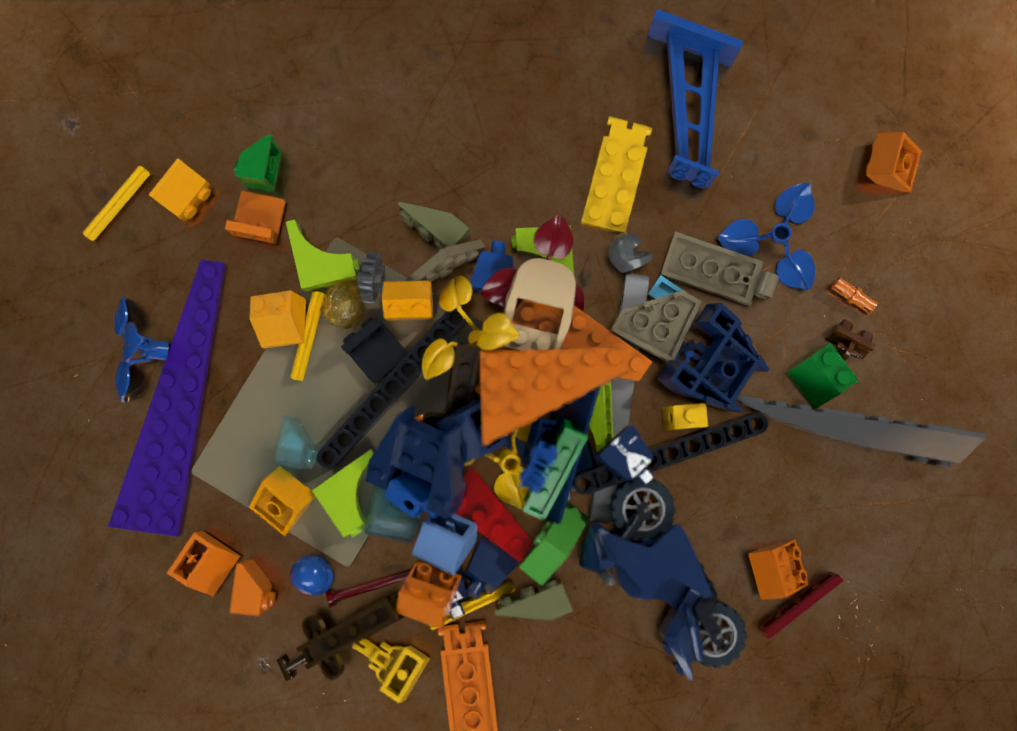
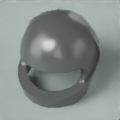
M624 232L618 234L611 240L608 246V257L621 273L639 268L653 259L651 251L638 252L634 249L642 242V239L633 233Z

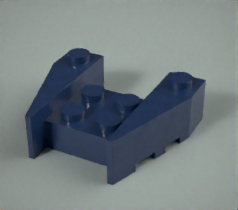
M722 303L706 304L695 321L700 328L714 339L695 369L684 360H669L657 379L676 394L706 403L724 411L742 413L743 409L734 403L754 371L768 372L769 367L763 357L757 354L751 344L753 341L749 335L745 334L739 318Z
M412 405L399 413L369 460L365 481L383 490H387L389 482L401 475L402 470L432 483L427 510L449 519L461 508L466 489V482L462 475L464 459L461 458L460 444H462L461 426L456 425L447 433L414 419L415 406Z

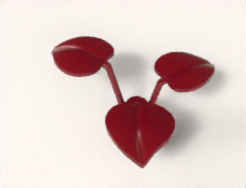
M559 214L543 223L534 234L535 248L539 253L547 255L544 259L550 260L552 255L558 259H563L570 253L573 247L571 228L567 221ZM504 268L495 272L485 282L481 290L482 297L497 306L505 308L506 294L509 292L516 270ZM576 285L574 305L583 311L584 294L581 288ZM517 298L516 305L521 301L520 298Z

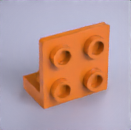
M241 191L234 221H226L225 230L233 236L276 244L286 201L280 198Z

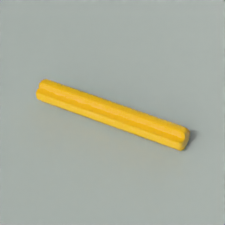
M138 166L86 227L83 235L89 240L94 241L148 178L150 173L142 166Z
M313 291L305 318L304 343L298 345L290 375L293 380H304L325 299V294L319 291Z
M507 580L501 583L492 594L484 591L481 592L478 599L471 597L462 601L461 604L465 613L468 614L513 593L515 587L511 580ZM449 613L444 625L456 619L452 620V617ZM429 625L432 630L437 629V627Z

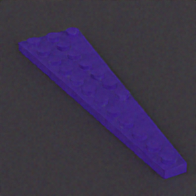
M200 260L108 527L180 536L226 266L223 262Z

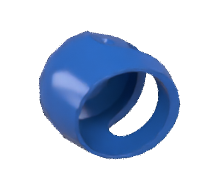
M306 555L300 557L292 565L290 581L300 592L317 596L325 593L331 587L333 573L329 565L322 558Z

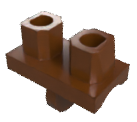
M843 319L828 334L826 340L834 343L836 348L841 350L840 356L842 359L846 360L849 356L863 359L876 346V344L872 343L873 334L866 330H861L858 334L852 332L853 324L846 319Z

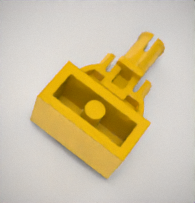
M364 639L352 647L368 657L372 662L368 667L375 671L378 680L382 684L380 691L398 703L407 699L430 660L428 656L412 646H390L383 642L378 647L369 640Z

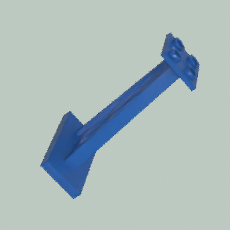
M657 9L648 37L667 43L676 155L667 173H670L677 180L686 179L691 181L696 187L709 188L720 172L710 168L718 64L721 63L731 67L742 47L743 40ZM683 50L702 56L701 87L699 88L689 85L685 80ZM686 91L698 94L701 99L699 125L690 123L687 119ZM687 129L694 130L699 134L697 163L689 159Z

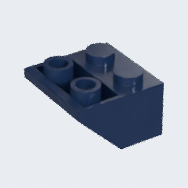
M475 399L436 422L439 429L446 433L456 425L461 426L462 444H460V451L464 463L485 456L507 443L503 435L490 442L489 445H483L481 399Z

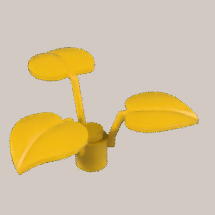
M457 276L452 279L442 290L439 297L441 308L447 312L457 308L458 312L472 327L473 331L468 336L470 345L479 346L481 351L493 350L520 336L511 320L503 313H496L487 318L483 323V330L476 327L461 308V305L468 303L472 297L471 283L464 276ZM438 339L428 346L422 359V371L425 379L429 380L432 377L441 375L453 365L455 350L452 347H457L456 342L447 344L444 339Z
M532 423L522 428H517L512 432L510 437L511 450H503L498 456H494L491 453L485 455L494 460V462H497L505 472L501 473L495 480L494 492L501 501L523 510L522 500L529 487H520L522 482L520 475L524 467L521 466L520 459L515 455L517 453L515 437L520 441L527 442ZM474 460L464 463V466L472 464Z

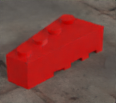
M471 466L463 477L466 482V489L461 508L455 514L476 523L477 530L520 562L534 543L533 540L473 466Z

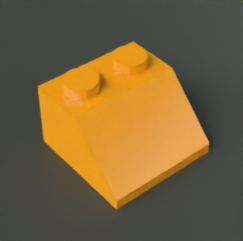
M177 158L150 192L149 196L186 222L196 214L200 203L208 199L213 186Z
M431 281L384 282L382 293L384 319L387 321L434 320Z
M291 290L251 296L249 319L262 348L304 343L306 299Z
M279 465L261 482L249 508L283 536H286L309 508L315 495L307 486H304L290 472Z

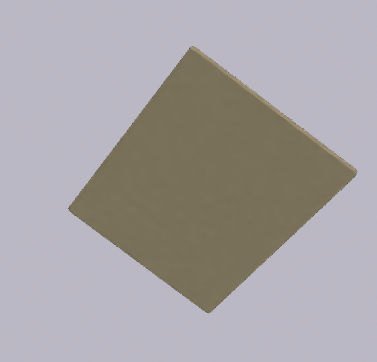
M334 238L326 250L327 253L331 254L351 253L354 259L359 260L360 266L367 256L366 253L340 238ZM385 265V282H399L407 279V277ZM358 280L314 290L324 293L325 299L304 380L297 381L290 377L299 344L266 348L193 466L192 474L249 508L261 482L279 465L312 491L370 449L376 451L397 415L412 405L415 406L414 417L428 412L442 413L446 405L451 367L443 374L432 377L429 380L425 379L422 373L337 467L324 468L317 462L319 450L391 373L390 371L377 383L371 382L354 360L341 348L344 344L343 340L352 332L356 334L360 331L362 323L368 318L372 317L374 319L377 316L409 353L446 312L439 304V296L432 293L434 320L387 321L384 319L382 293H379L374 303L361 301L362 296H360L361 290H358ZM302 290L299 294L306 299L305 318L313 291L305 292ZM455 313L451 315L449 321L455 325L459 324L462 321V316ZM466 313L476 327L483 330L484 322ZM467 321L465 327L451 342L469 344L468 336L473 329ZM442 330L437 331L434 335V340H445L446 332ZM426 347L420 349L419 358L423 359ZM409 364L403 368L404 376L409 377L415 372L413 365ZM397 382L389 383L387 386L389 394H395L399 390ZM375 399L372 402L373 411L377 412L382 409V400ZM360 416L356 420V426L359 429H363L367 425V419L364 416ZM345 433L341 436L340 443L344 447L348 446L351 442V437ZM328 451L324 455V460L327 464H331L335 460V455L332 451ZM366 470L360 484L359 503L367 523L362 526L364 531L354 538L351 535L345 538L342 536L316 496L289 533L344 566H350L389 502L384 497L386 490L366 482Z

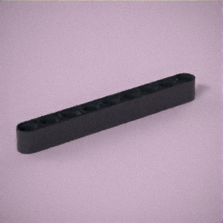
M457 308L444 313L319 450L317 462L320 466L324 468L337 467L423 373L422 359L418 355L419 351L424 347L428 348L431 343L436 341L434 340V335L437 331L442 330L446 332L445 341L449 344L465 327L466 320L463 317L462 321L456 325L449 321L451 315L455 313L460 314ZM410 364L415 367V372L409 377L404 376L403 368ZM391 382L399 384V390L395 394H389L387 386ZM375 399H381L383 402L382 409L377 412L373 411L372 402ZM360 416H364L367 419V425L363 429H359L356 426V420ZM345 433L351 437V442L346 447L340 443V438ZM328 451H332L335 455V460L331 464H327L324 460V455Z
M761 413L745 414L649 447L648 449L652 453L653 459L651 465L647 468L650 472H654L762 434L768 428V419ZM753 418L757 422V426L755 429H753L751 426V421ZM732 425L736 428L734 437L730 434ZM711 432L715 435V442L713 444L709 442ZM689 440H692L694 443V449L691 452L687 448ZM668 447L672 448L673 450V456L671 459H668L666 457V450ZM600 464L575 473L571 490L578 494L587 495L625 481L620 479L606 466ZM605 469L609 477L607 481L602 482L600 480V473ZM581 477H584L587 481V485L583 490H580L577 486V482Z

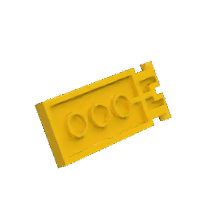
M609 116L607 125L611 126L609 136H604L581 224L620 234L626 232L648 148L643 145L646 135L651 136L653 127L633 123L631 130L627 129L628 121Z

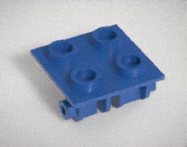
M540 441L539 445H534L530 453L532 460L529 467L525 466L521 472L520 480L522 482L520 487H530L529 490L537 494L539 490L543 489L547 478L538 473L549 476L547 472L540 470V467L552 469L551 466L543 463V461L553 465L558 456V453H556L557 447L545 441Z

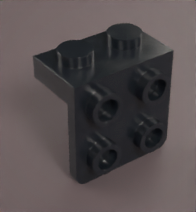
M376 316L374 319L370 317L361 325L362 329L356 334L354 332L349 334L343 340L344 344L341 346L344 352L354 360L373 383L380 381L408 354L405 348Z

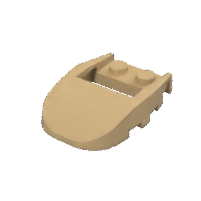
M535 258L524 262L517 269L505 298L504 314L511 322L517 298L564 309L558 335L513 324L520 336L502 347L514 350L561 348L572 320L576 290L574 275L565 265L542 258Z

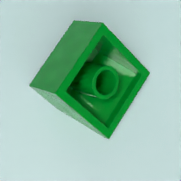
M272 135L264 136L241 152L239 160L234 164V174L247 189L274 193L282 149Z
M831 343L819 347L786 372L813 409H817L842 394L859 381Z

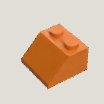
M878 132L876 140L872 144V155L866 167V175L875 184L911 193L922 150L904 132Z
M247 559L236 564L230 613L260 616L270 610L271 606H274L276 593L273 592V584L253 559Z

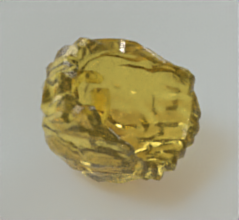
M344 282L332 285L323 298L320 314L331 325H335L336 328H351L358 321V318L361 317L364 310L365 302L361 301V290H358V287L352 283Z

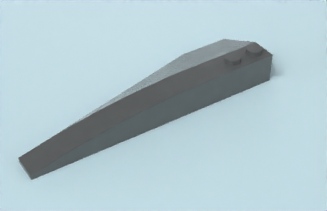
M739 395L734 402L747 410L761 413L769 419L815 435L865 448L913 456V461L928 463V459L935 460L936 465L951 467V463H961L986 439V434L932 424H918L915 426L913 421L893 420L891 422L886 417H866V414L827 408L815 409L814 411L811 410V406L792 405L791 407L786 402H765V399Z

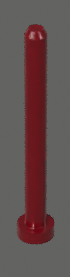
M412 568L337 592H333V590L326 591L329 607L336 606L337 601L404 581L409 576Z

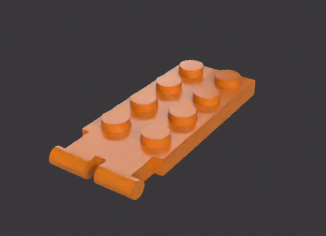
M485 621L464 623L465 632L461 633L459 624L446 625L442 629L438 628L439 636H444L445 649L441 650V660L450 731H498L488 644H483L482 631L486 630Z

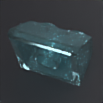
M284 416L274 464L298 469H312L313 465L317 464V446L299 419Z
M374 486L366 517L365 534L411 543L419 529L420 515L412 518L384 497L386 490Z

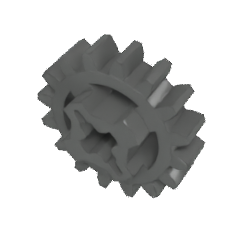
M369 252L364 262H361L357 280L358 290H361L360 296H362L361 301L374 303L379 293H382L386 275L385 265H382L383 260H381L382 255L380 253Z

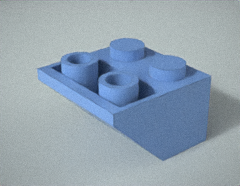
M453 514L449 519L441 516L433 519L428 515L421 527L412 556L454 576L478 541L477 524L456 514Z

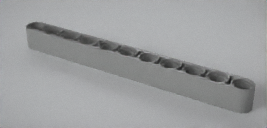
M632 273L625 274L620 310L646 302L649 276ZM622 339L624 342H626L639 352V347ZM622 378L610 380L614 437L629 423L635 382ZM604 469L600 473V480L605 482L609 475L607 470ZM619 484L592 494L589 521L613 525L614 522H612L610 517L609 504H611V496L615 493Z

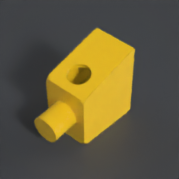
M706 403L661 408L663 431L708 427Z

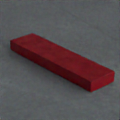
M827 573L759 626L758 630L763 636L770 639L843 582L839 574Z

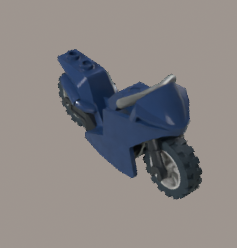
M637 478L619 484L615 493L612 494L611 504H609L610 517L617 530L613 533L604 529L599 522L591 524L582 545L579 566L594 571L609 586L614 585L616 580L621 588L632 598L650 601L652 599L662 600L671 606L660 626L659 632L664 640L661 642V645L667 655H673L675 662L672 664L679 676L684 675L689 681L693 679L690 665L693 661L701 663L706 667L713 666L714 668H720L721 665H730L733 659L737 660L739 658L740 651L744 650L746 646L744 644L745 639H747L745 622L741 619V615L724 602L716 601L717 591L713 587V582L703 570V564L698 561L689 538L681 525H672L676 507H674L673 502L675 501L669 489L655 479H651L645 485H642ZM646 491L643 501L638 498L636 492ZM650 494L655 496L657 502L647 503ZM632 495L634 500L630 505L626 504L628 498ZM659 506V513L655 516L650 508ZM625 508L631 509L627 515L625 513ZM646 519H655L651 524L646 525ZM611 567L613 570L614 577L609 572H607L608 569ZM723 618L728 626L720 628L719 625ZM729 631V637L725 640L722 637V633ZM700 634H703L705 636L703 640H701ZM711 641L712 650H706L703 647ZM725 643L721 648L717 649V646Z

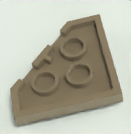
M480 239L444 247L405 281L432 282L439 277L444 278L451 274L453 269L465 262L476 260L480 255L479 252L485 248V245Z
M682 290L620 310L610 331L656 357L669 362V360H675L702 301Z

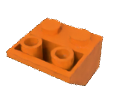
M198 531L193 533L167 574L186 587L214 597L241 556L204 531Z
M796 539L762 547L748 553L761 600L786 598L808 585L807 572L804 570L801 551L797 546Z
M417 560L399 592L397 613L442 629L452 607L461 576L458 574L452 576L432 565Z

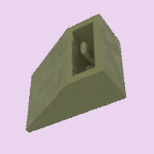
M404 202L397 204L402 221L410 228L415 226L419 231L418 234L428 243L433 241L438 251L444 247L467 243L471 239L469 228L452 213Z
M554 577L548 578L543 585L533 589L532 586L521 589L519 591L520 594L511 598V595H506L498 599V603L494 607L495 615L550 621L573 611L560 578L555 580Z

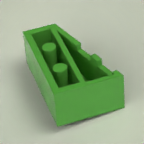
M567 501L561 524H555V522L553 523L549 520L542 528L543 531L534 540V547L519 568L540 585H543L569 556L590 518Z

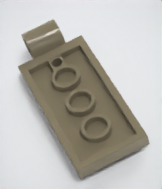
M676 231L673 234L660 275L665 278L747 306H751L753 295L771 300L779 276L776 274L761 272L765 264L764 261Z

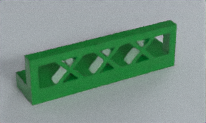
M563 420L551 444L558 448L556 452L558 456L554 464L551 465L543 461V463L551 466L552 469L540 467V470L549 474V476L538 473L547 478L543 489L539 490L538 494L528 489L522 500L523 512L545 521L588 438L587 434L572 428L570 421Z

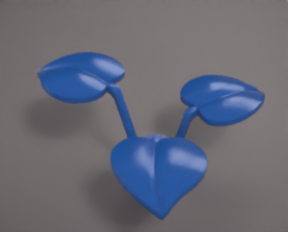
M810 184L794 185L778 197L775 211L778 215L785 217L784 223L777 224L771 233L757 236L758 227L754 222L748 219H739L731 223L718 236L720 244L725 249L746 256H752L759 249L757 240L771 238L774 243L784 245L785 255L787 256V258L781 259L777 265L776 273L779 276V280L789 287L804 290L811 289L815 279L814 261L810 254L804 250H796L791 255L788 246L789 242L787 241L792 234V230L788 225L789 219L793 223L799 224L807 221L813 215L815 204Z
M124 296L121 297L114 317L116 335L120 336L122 332L124 333L123 360L120 361L115 376L116 390L122 402H126L124 397L130 382V366L140 362H151V359L166 360L168 356V342L155 341L152 338L139 335L132 322H128L126 326L128 311L125 302L127 298ZM137 349H140V354L144 357L130 360Z

